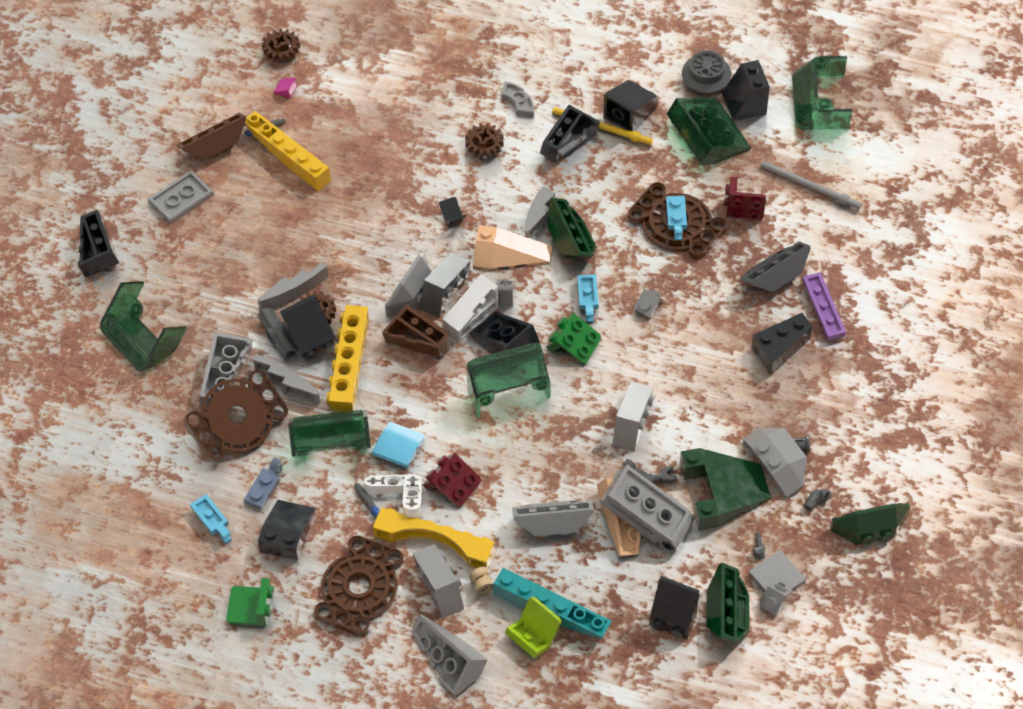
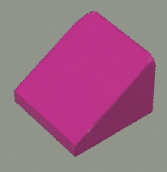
M296 78L281 79L274 90V94L290 98L297 87Z

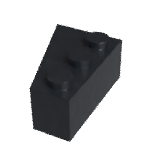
M568 105L544 139L540 154L557 162L597 133L600 121Z
M98 209L80 216L79 236L81 239L78 267L84 277H87L118 264L119 260L105 221Z
M800 313L753 335L751 348L770 375L774 374L781 364L783 365L793 353L795 354L810 340L812 325L805 315Z

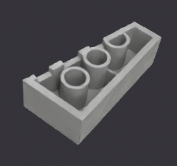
M214 332L200 393L199 409L204 397L211 388L224 380L238 377L252 352L251 338ZM235 382L229 383V386H233ZM224 384L217 387L214 392L217 393L223 389ZM211 396L208 397L205 406H208L212 398Z

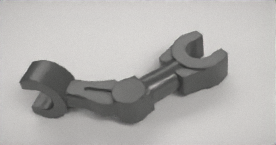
M626 459L623 463V466L629 465L652 483L658 481L674 483L677 479L676 475H668V473L673 472V466H668L660 470L659 473L652 475L636 468L635 463L629 459Z

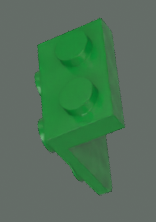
M575 313L566 318L562 317L556 325L558 326L557 330L549 336V343L546 348L553 352L561 347L581 364L587 363L601 340V335Z
M262 578L260 587L233 586L231 588L226 616L228 624L267 626L268 617H271L272 612L270 601L274 598V586H271L270 578Z

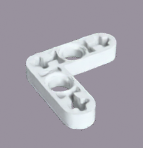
M413 474L373 475L365 478L364 487L367 493H403L404 515L407 517H417L421 514L422 479L420 476Z

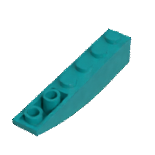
M502 568L493 583V595L522 609L525 608L528 599L534 596L561 619L560 626L602 639L612 623L611 620L505 568Z

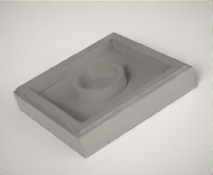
M781 550L749 571V576L764 593L768 585L774 581L785 583L792 591L806 582V578Z

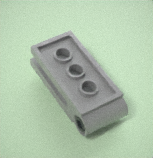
M629 465L624 466L622 470L620 469L616 473L599 502L654 543L659 541V545L671 553L677 551L694 521V516L689 509Z

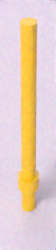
M557 107L552 109V114L561 116L564 112L563 109ZM600 122L598 129L629 138L632 142H641L651 146L654 142L653 138L643 136L637 131L631 132Z

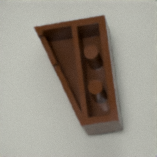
M407 304L382 331L387 343L442 358L453 345L451 335Z

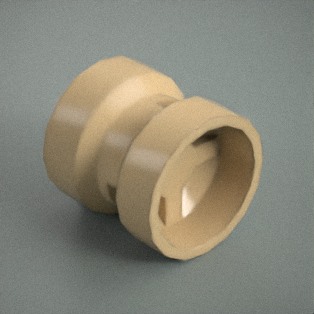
M486 567L474 569L469 574L471 582L475 584L474 589L477 595H485L493 590L494 582L489 578L490 573Z

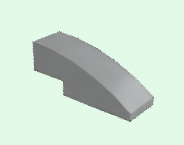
M545 186L537 193L529 208L525 224L526 238L532 239L548 221L549 203L551 198H555V192Z

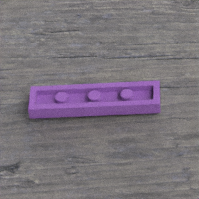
M821 272L803 276L802 282L827 341L845 337L846 330Z

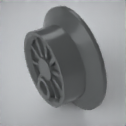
M710 50L699 51L684 64L682 79L690 89L705 94L715 93L727 86L731 80V69L717 52Z

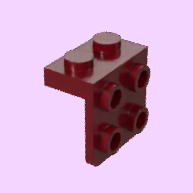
M730 177V184H726L724 206H727L726 217L750 218L753 220L763 219L766 195L737 192L738 177Z
M456 453L448 456L444 455L438 460L437 468L435 470L432 469L425 476L427 480L423 483V486L427 490L436 487L456 507H460L480 484L481 477Z

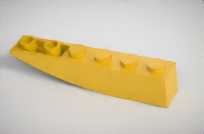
M254 111L246 117L247 120L244 126L280 162L315 190L319 191L331 182L330 171L327 165L258 112Z

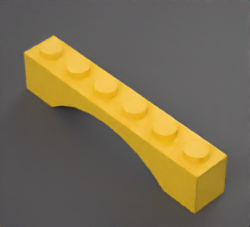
M381 507L373 525L374 537L392 543L404 539L422 538L445 544L456 551L466 564L473 568L486 567L488 569L495 553V542L487 537H477L467 531L461 532L454 530L450 526L435 524L431 520L407 517L391 508Z

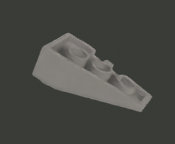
M419 615L412 634L422 651H426L431 660L429 662L431 667L435 668L440 675L438 679L441 684L452 694L458 695L480 677L488 659L474 647L426 616Z

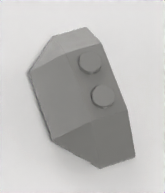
M420 251L386 302V316L397 315L406 304L414 310L421 304L424 280L432 272L425 251Z
M757 428L743 438L745 444L786 498L803 488L807 457L785 428Z
M592 500L585 502L560 501L512 507L514 521L531 534L548 537L555 534L569 535L570 533H575L594 514Z

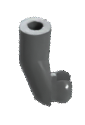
M819 489L812 491L803 507L808 511H812L816 503L828 501L831 498L830 490Z

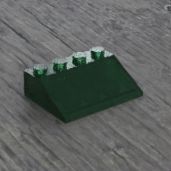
M676 98L666 113L701 165L716 164L751 149V146L717 98Z

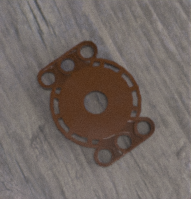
M660 182L652 183L628 211L629 222L632 224L642 223L645 235L653 244L668 251L680 252L689 250L690 257L695 260L705 257L726 232L727 222L724 218H712L708 207L701 200L684 193L666 194V187ZM660 189L662 190V193L655 194L653 193V190ZM666 196H685L687 229L682 230V240H674V230H668ZM650 201L652 204L649 206H645L642 204V202ZM637 212L640 213L641 216L639 218H634L632 214ZM716 223H720L723 225V227L721 229H717L713 225ZM709 235L713 239L711 241H706L703 239V237ZM701 248L702 252L695 253L693 252V249Z
M254 370L249 374L248 380L234 378L216 384L204 397L200 412H189L184 418V423L206 458L211 462H218L224 457L225 450L229 452H244L259 446L269 435L273 419L276 421L284 419L288 414V407L265 372ZM254 374L261 375V384L253 382L252 377ZM240 382V385L229 386V383ZM224 384L223 389L217 393L214 392L217 387ZM265 390L272 392L273 398L271 400H266L263 397ZM211 396L212 398L208 406H205L208 397ZM239 406L245 410L246 419L242 424H234L229 420L228 412L231 407ZM276 406H280L284 411L281 417L274 414ZM190 415L198 417L199 422L197 425L189 423L188 418ZM265 425H268L267 431L263 436L261 433ZM206 431L209 434L210 438L207 442L201 441L199 437L200 432ZM256 438L260 440V441H258L256 444H254V445H252V446H250V444H249L250 442L254 441ZM242 445L245 447V448H242V449H235V448H233V446H242ZM212 448L220 450L219 458L211 456L210 451Z
M357 535L351 537L348 542L350 553L337 558L324 572L321 580V594L324 602L318 603L315 606L314 612L315 618L321 623L356 636H365L370 632L369 620L383 615L395 601L398 592V581L394 569H398L403 565V554L396 548ZM355 542H361L363 547L354 549L352 545ZM373 549L381 550V554L378 556H373L370 552ZM392 555H397L400 560L392 563L389 561V558ZM392 577L394 579V587L391 585L390 578ZM356 579H364L368 582L369 589L364 593L356 594L351 592L350 584ZM324 586L328 587V594L326 596L324 593ZM393 593L391 599L387 602L389 594ZM383 606V608L380 611L373 613ZM323 608L329 610V614L326 616H320L318 612ZM340 615H345L348 617V620L345 623H339L337 618ZM359 622H364L367 625L363 630H358L355 626Z

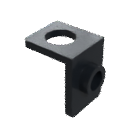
M456 197L439 202L446 226L462 221L467 217L466 214L462 215Z

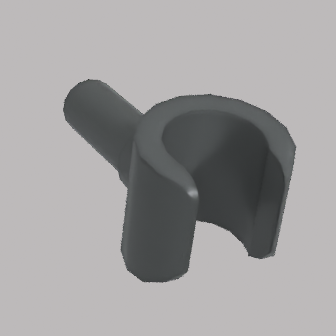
M757 532V547L753 548L755 559L765 557L766 550L762 544L761 534Z

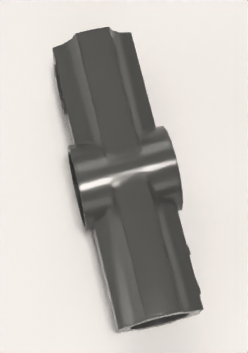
M266 307L262 309L258 314V319L264 326L269 341L272 345H276L284 359L290 360L294 358L299 351L290 337L286 324L279 320L272 308Z

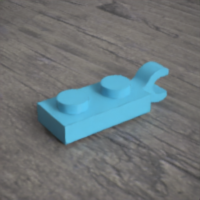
M666 196L668 230H674V240H682V230L687 229L685 196Z
M596 274L577 275L580 310H585L586 323L594 322L593 309H599Z
M207 494L190 504L192 511L211 535L218 533L225 544L232 540L230 537L231 533L226 528L229 525L228 520Z

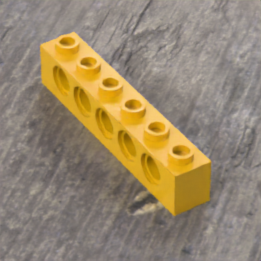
M346 305L345 311L341 312L340 316L342 328H338L337 337L340 340L339 344L335 345V355L337 357L336 360L333 359L332 371H334L333 376L330 375L329 387H331V391L327 392L326 403H329L330 411L353 413L369 323V310L365 306Z

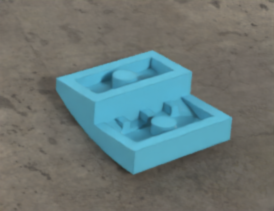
M389 422L379 437L372 455L408 468L416 457V451L424 442L425 434Z

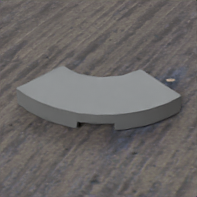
M504 81L502 99L514 105L516 115L534 117V103L531 96L522 87Z

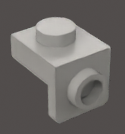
M644 289L633 309L652 318L659 303H663L664 299L660 298L661 293L653 289L650 292Z
M772 582L768 585L759 607L777 616L786 598L791 595L792 590L783 582Z

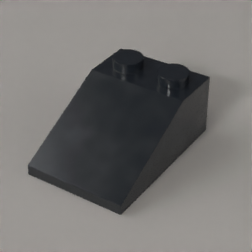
M496 311L469 333L472 338L500 360L513 365L540 343L532 324Z
M277 500L265 520L258 538L260 552L299 560L316 508Z
M660 576L650 613L649 625L657 630L670 632L677 638L683 637L688 639L697 619L700 590Z

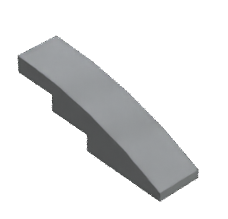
M321 262L309 273L303 269L291 280L284 276L258 298L259 310L261 311L266 307L273 309L315 288L329 277L327 265Z
M258 354L255 355L253 359L255 370L264 371L265 374H268L271 383L283 386L284 394L317 405L320 404L319 391L307 380L274 360Z

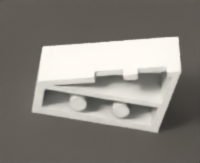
M481 274L452 309L445 314L442 319L443 329L458 342H461L473 329L499 308L498 286Z

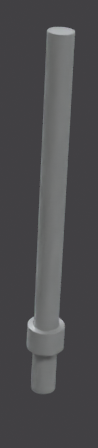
M763 161L761 163V168L833 198L844 206L849 205L858 210L862 207L861 202L850 198L845 193L835 192Z

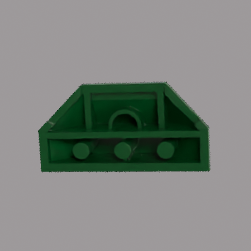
M551 198L547 227L560 254L592 258L597 247L584 220L575 209L569 206V202L566 199Z
M894 503L851 512L841 517H834L831 520L830 530L856 545H866L878 540H890L896 536L907 519L910 503Z
M720 563L707 588L706 627L719 638L737 643L749 633V594L743 580L739 576L738 568Z

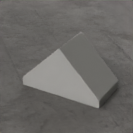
M497 280L495 284L498 286L499 305L513 306L517 281Z

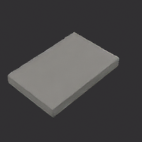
M191 170L148 198V203L171 225L213 197L214 192Z

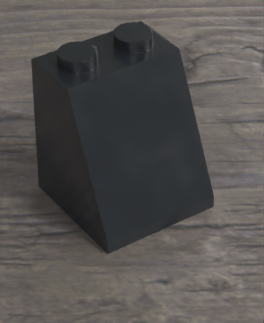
M759 60L741 63L722 92V97L733 122L767 114L770 86Z
M627 80L604 94L603 118L622 129L631 132L636 131L657 108L658 96L652 91L641 87L638 83Z
M315 294L280 311L302 357L306 356L309 358L317 354L316 350L322 347L327 349L334 345L336 337Z

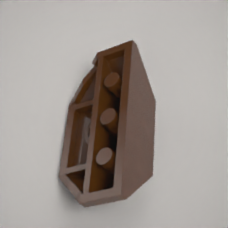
M237 113L176 145L179 149L205 159L214 158L217 156V153L233 148V145L238 143L247 120L246 116Z

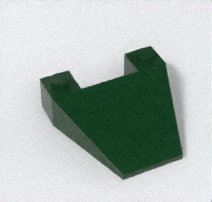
M702 448L680 451L679 464L684 480L705 476L711 499L697 501L694 504V517L698 531L717 528L771 500L761 464Z

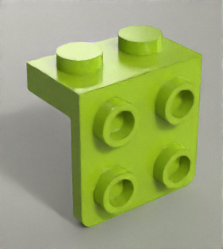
M532 596L528 599L520 620L508 626L505 634L535 659L550 649L561 625V619L537 598Z

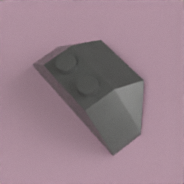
M798 241L793 246L774 253L747 270L741 277V280L771 292L777 291L781 286L795 280L797 276L802 274L811 247Z

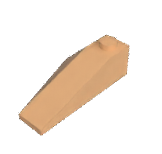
M479 225L475 242L473 268L493 271L498 270L497 268L508 266V268H515L516 265L524 264L526 266L549 264L553 246L500 228Z
M606 478L597 484L599 500L603 497L613 478ZM600 503L619 557L638 555L641 532Z

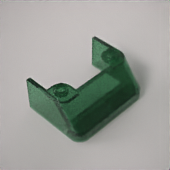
M817 56L792 74L794 119L797 128L801 130L850 129L852 109H834L833 102L829 98H818L817 77L845 76L847 56Z
M143 281L121 282L101 319L100 328L102 333L138 371H147L176 351L187 327L163 328L157 338L140 320L143 306L137 297L145 283Z
M530 343L475 358L466 365L467 390L476 417H480V406L490 405L496 393L531 384L534 390H544L547 398L551 397V381L544 353L539 343Z
M367 410L298 416L289 419L288 428L292 457L296 456V453L297 456L309 455L308 452L312 451V449L347 445L354 446L356 450L371 448Z

